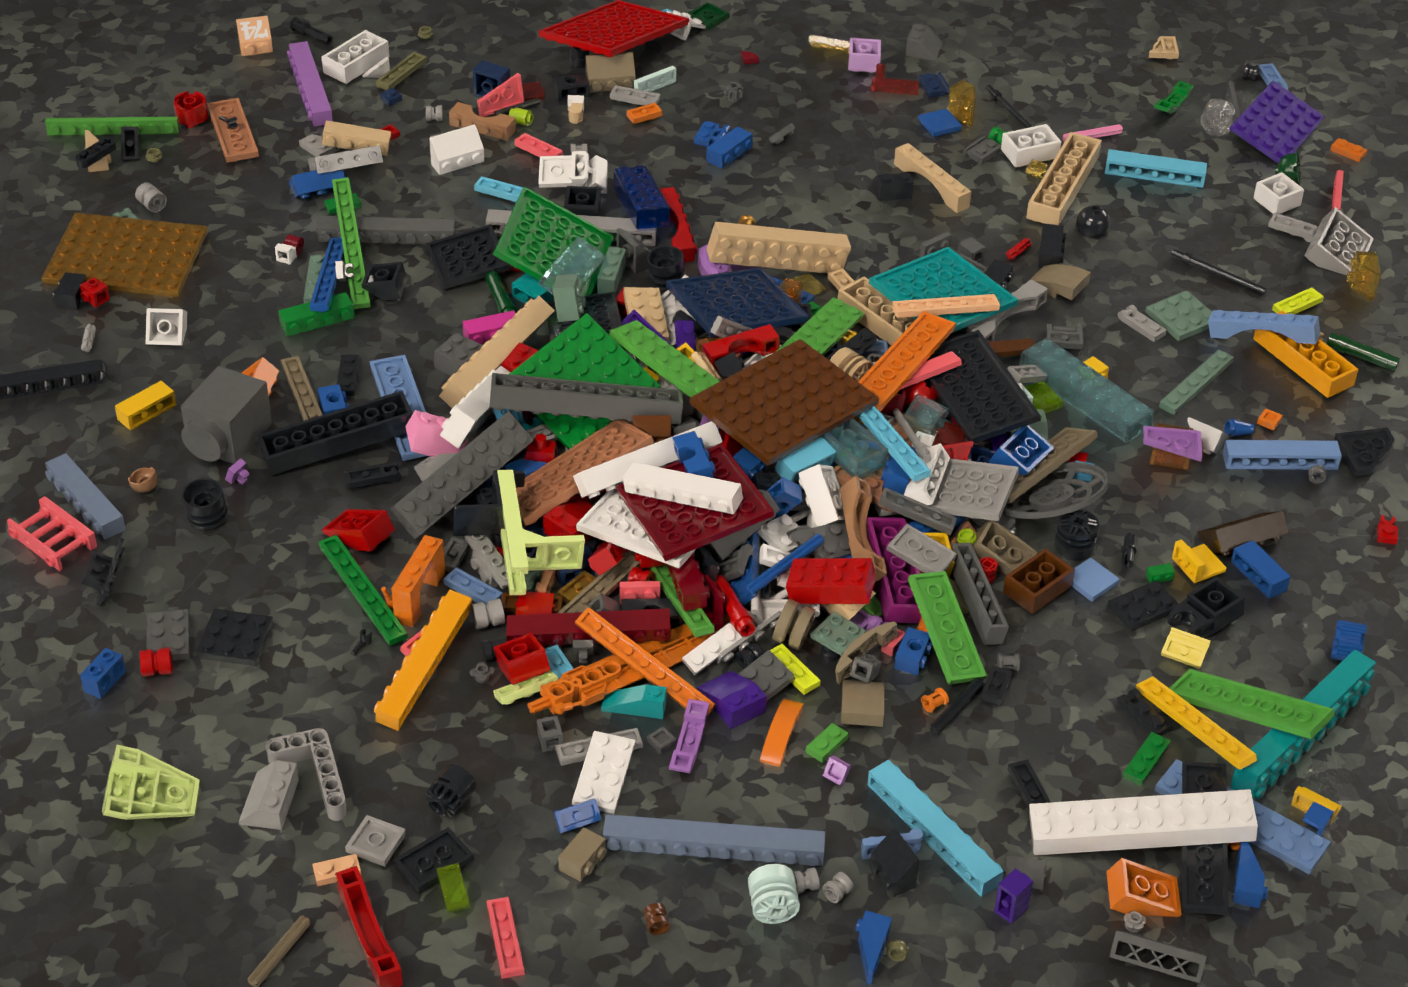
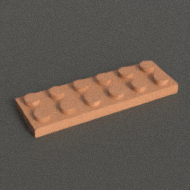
M239 98L207 103V109L226 163L259 157L258 149ZM219 117H236V123L239 126L229 128L227 123L220 120Z

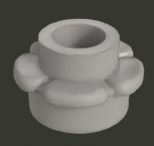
M1131 911L1124 915L1125 927L1130 932L1136 933L1144 928L1146 918L1139 912Z

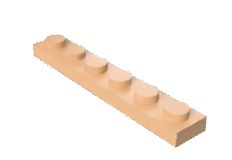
M995 294L892 301V309L896 318L919 317L923 311L938 316L943 314L997 311L1000 307Z

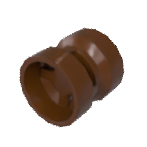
M653 903L645 907L643 914L645 920L648 921V932L652 935H661L667 932L670 928V923L666 917L665 906L661 903Z

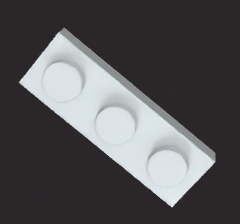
M728 623L682 657V661L695 676L714 662L722 651L741 639L742 636L731 623Z

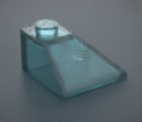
M916 394L904 418L914 433L920 431L935 436L949 413V408Z

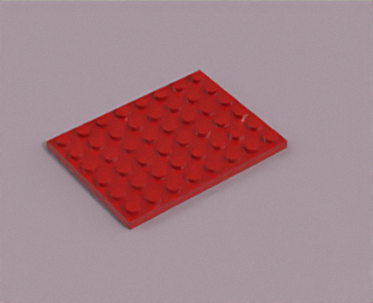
M616 0L539 30V37L545 38L547 41H556L558 44H567L569 47H578L583 51H593L594 54L614 57L616 54L624 53L625 50L633 49L637 45H643L647 41H653L654 38L672 33L676 29H682L688 25L689 18Z

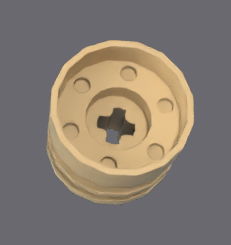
M847 347L838 350L830 359L832 363L856 381H859L873 366L871 361L859 356L858 353Z

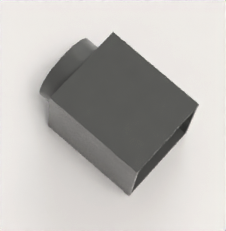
M217 366L181 405L184 423L181 433L182 440L192 454L205 461L212 462L221 459L232 464L236 463L258 441L257 435L265 433L272 425L267 382L221 366Z

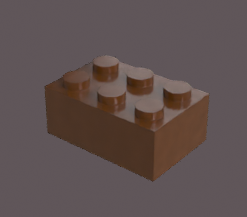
M1045 548L1005 576L1003 593L1031 614H1034L1072 586L1075 569Z

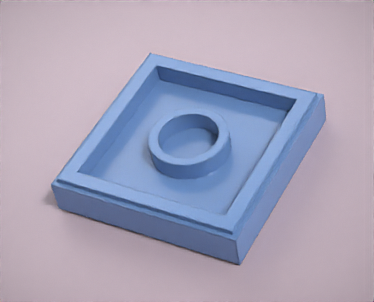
M1089 558L1074 568L1075 573L1072 587L1092 602L1118 585L1120 579L1094 559Z

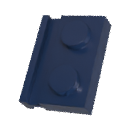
M940 72L938 75H934V73L919 75L918 81L929 98L944 96L946 93L951 95V88Z

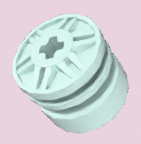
M767 864L758 867L749 875L748 888L751 896L752 911L757 920L762 923L776 924L788 921L796 916L800 903L796 891L794 873L791 868L781 864Z

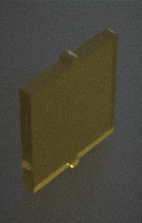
M809 273L799 277L796 276L794 279L786 282L814 295V297L826 291V288Z

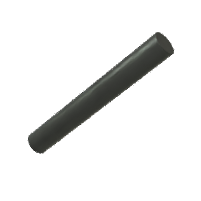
M535 98L496 110L494 114L495 116L508 114L512 108L525 109L540 104V100Z

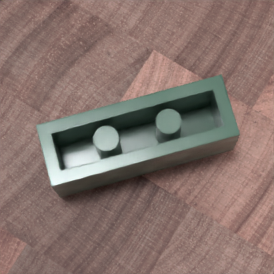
M609 246L597 277V294L613 291L616 294L626 267V249Z

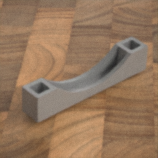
M1029 280L1018 290L1011 293L1019 299L1017 306L969 325L966 334L979 330L987 342H993L995 330L1004 319L1019 312L1038 309L1046 302L1048 288L1033 280Z

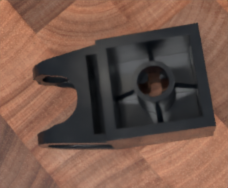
M1216 576L1187 594V598L1170 612L1167 623L1172 627L1183 624L1190 625L1191 627L1187 633L1205 638L1243 616L1245 598Z

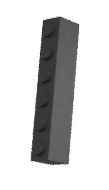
M953 543L951 550L957 553V556L954 559L955 564L952 573L984 645L1003 644L1009 626L971 543Z

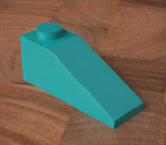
M645 684L616 690L604 696L601 711L663 719L667 704V687Z

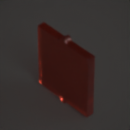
M540 82L522 84L524 101L535 98L545 99L544 88L541 87Z

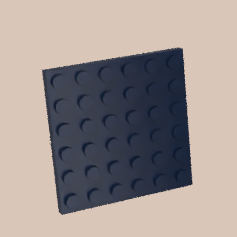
M761 267L666 280V288L711 337H719L710 332L718 315L752 329L769 324L772 327L799 325L806 323L809 318L801 307Z

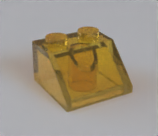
M1356 251L1354 258H1351V271L1347 273V282H1350V288L1370 301H1374L1381 275L1377 252Z

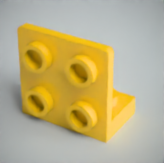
M1182 539L1175 542L1172 559L1194 583L1226 572V566L1205 544L1190 548Z

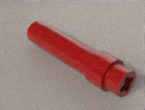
M722 575L717 576L716 585L720 592L722 591L725 595L726 601L723 603V607L730 617V622L742 636H750L755 631L753 618L748 610L743 607L726 578Z

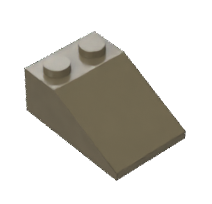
M988 520L979 528L976 534L977 540L972 544L978 560L983 557L995 559L998 563L997 572L1006 575L1037 554L1036 550L994 520Z

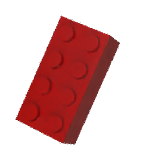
M872 558L793 559L786 583L788 597L799 602V604H869L876 578Z

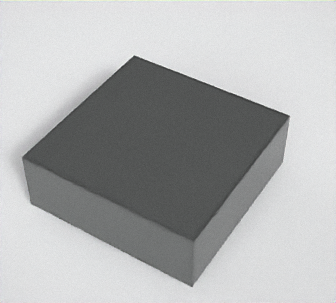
M661 727L647 736V742L660 754L677 744V739L665 727Z

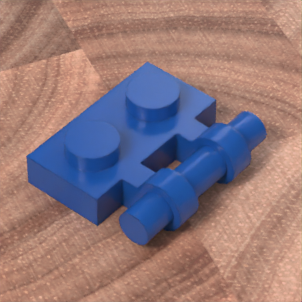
M704 121L694 137V144L708 147L730 132V126L725 125L720 128V124Z

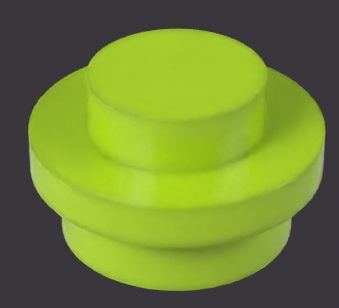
M962 529L958 533V543L974 544L977 540L976 533L972 529Z

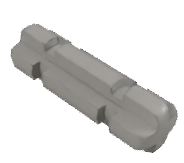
M87 324L84 330L81 350L86 351V353L92 349L96 330L95 325Z

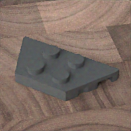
M845 520L791 532L788 537L792 542L797 540L799 543L804 544L816 534H821L825 541L810 553L814 558H845L851 555Z

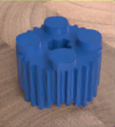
M1337 620L1331 659L1343 661L1354 650L1363 653L1364 634H1366L1367 625Z

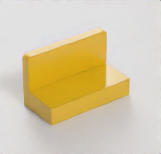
M1300 786L1295 790L1291 803L1292 806L1307 813L1313 802L1333 810L1330 825L1342 807Z

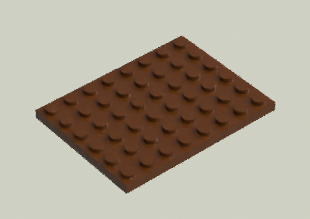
M801 339L690 397V404L768 466L879 402L878 396Z

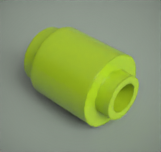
M512 108L509 112V116L516 118V124L529 126L533 122L534 115L531 110Z

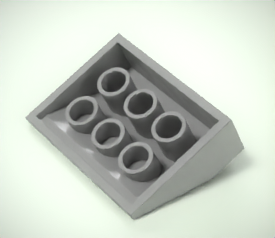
M1335 207L1322 219L1304 256L1318 267L1355 278L1374 238Z

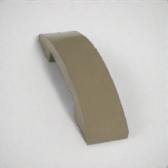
M889 622L874 627L849 645L836 666V681L839 685L843 680L850 677L856 656L860 657L862 654H866L877 643L884 648L898 636L897 623Z

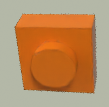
M1265 409L1259 416L1257 424L1274 431L1281 422L1283 415Z

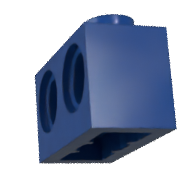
M105 648L80 674L84 692L101 699L126 672L123 655Z

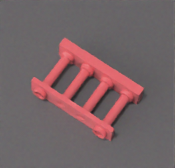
M45 496L39 499V512L19 525L10 518L7 520L9 535L13 539L19 540L44 559L50 567L53 566L59 572L63 570L60 560L62 557L79 546H85L91 551L97 547L95 533ZM43 518L50 520V522L31 534L25 530ZM55 527L63 529V531L44 543L38 540V538ZM68 536L75 538L74 541L57 552L50 549Z

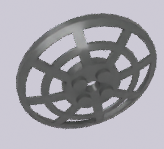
M1064 462L1051 473L1068 472L1065 479H1054L1044 482L1040 480L1035 486L1029 488L1026 493L1017 497L1012 502L1013 507H1005L1002 514L1015 518L1039 519L1060 516L1082 509L1104 495L1109 485L1107 474L1103 469L1092 464ZM1076 472L1096 476L1089 483L1073 479ZM1102 481L1103 486L1092 495V487ZM1070 484L1078 485L1080 488L1074 490ZM1087 491L1085 497L1076 498V495ZM1020 500L1030 503V505L1018 506ZM1034 509L1037 512H1026L1024 510Z

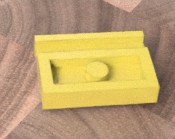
M1171 627L1161 656L1201 669L1211 641Z

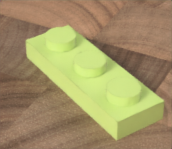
M550 670L541 676H535L517 684H510L493 690L494 696L502 705L511 704L519 698L533 696L534 693L540 691L541 685L551 681L555 682L558 680V676Z

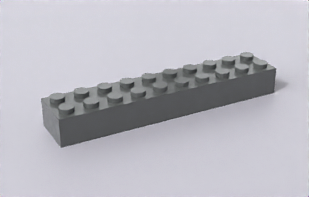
M492 373L489 407L499 411L512 409L515 412H523L525 410L535 414L547 412L555 416L569 414L572 417L589 416L592 419L603 417L612 421L625 419L628 422H633V415H671L672 426H675L676 424H681L683 399L681 390Z

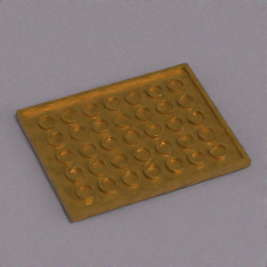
M74 213L42 276V282L59 285V280L62 279L65 272L86 274L87 281L93 277L103 281L108 286V290L179 297L208 233V228L201 225Z

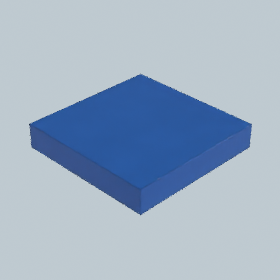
M947 108L918 116L920 123L933 137L962 129V125Z

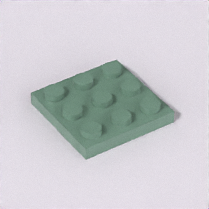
M1186 290L1147 306L1145 313L1165 328L1175 339L1181 341L1209 329L1208 319L1212 311Z

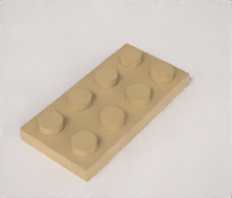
M624 287L623 294L627 315L635 309L668 341L669 334L659 288Z

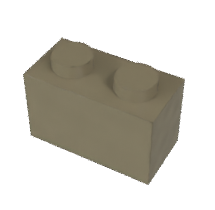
M583 827L558 856L559 871L581 882L586 875L589 876L592 873L597 862L604 859L607 853L606 838Z

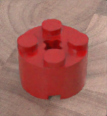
M185 91L175 96V117H178L180 124L186 125L187 128H194L197 124L209 119L204 94L198 91H194V94H189V91Z

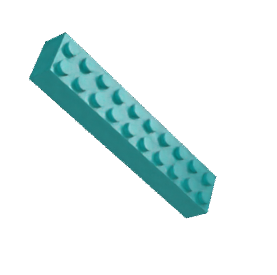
M1357 650L1352 651L1302 699L1333 708L1335 716L1312 739L1272 728L1250 749L1256 753L1257 761L1240 770L1235 767L1230 788L1233 790L1251 789L1252 799L1254 801L1257 798L1261 799L1269 786L1273 787L1280 775L1284 776L1288 772L1292 763L1296 764L1305 751H1310L1316 740L1320 741L1328 728L1332 729L1339 717L1343 718L1348 709L1358 703L1362 695L1366 696L1371 689L1370 681L1376 673L1374 671L1376 662Z

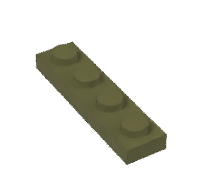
M416 52L411 53L376 80V86L384 90L394 88L425 64L427 56Z

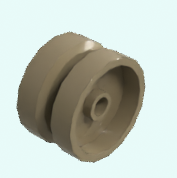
M788 599L776 624L772 640L782 644L790 635L789 647L799 651L810 632L816 609L805 606L799 613L797 611L799 602Z

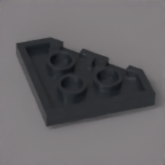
M1388 427L1335 433L1334 437L1354 476L1373 474L1395 441Z

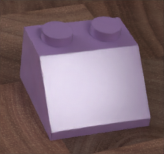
M850 38L848 70L854 72L867 71L869 73L879 72L881 40Z

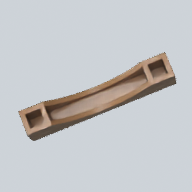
M855 476L839 488L852 558H872L876 573L874 583L887 575L884 558L878 556L872 550L867 538L866 522L872 500L870 483Z

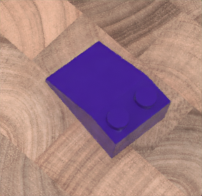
M729 671L697 687L699 692L715 703V712L730 729L766 713V694L755 682L733 671Z

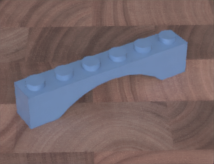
M1213 310L1208 319L1210 338L1228 339L1234 334L1251 329L1274 331L1293 339L1297 343L1316 344L1320 336L1319 316Z

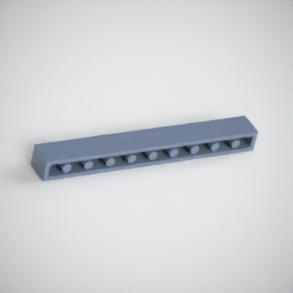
M608 814L605 815L603 837L606 838V849L613 851L623 850L674 854L678 856L687 855L744 861H764L767 863L777 862L823 866L825 831Z

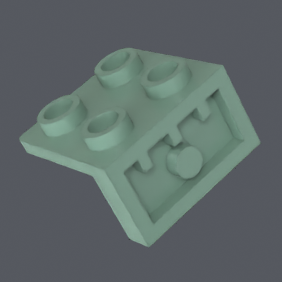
M833 612L810 633V637L842 656L849 645L867 632V630Z

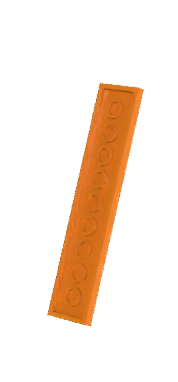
M923 311L858 381L879 397V402L875 405L879 412L955 330V322ZM858 416L852 418L856 421H859L860 423H863Z

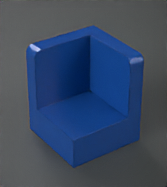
M1313 802L1303 821L1318 828L1317 835L1322 837L1330 825L1334 811Z

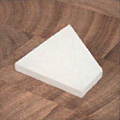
M384 58L365 72L362 77L380 78L390 70L389 58Z

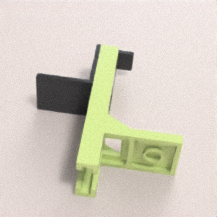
M493 470L492 504L454 506L453 536L501 534L510 595H526L524 574H528V571L582 569L585 544L584 535L543 537L522 529L516 488L524 487L525 471ZM525 547H537L536 558L527 557Z

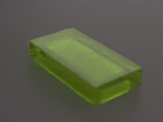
M459 863L437 868L436 872L447 913L469 908L470 904Z

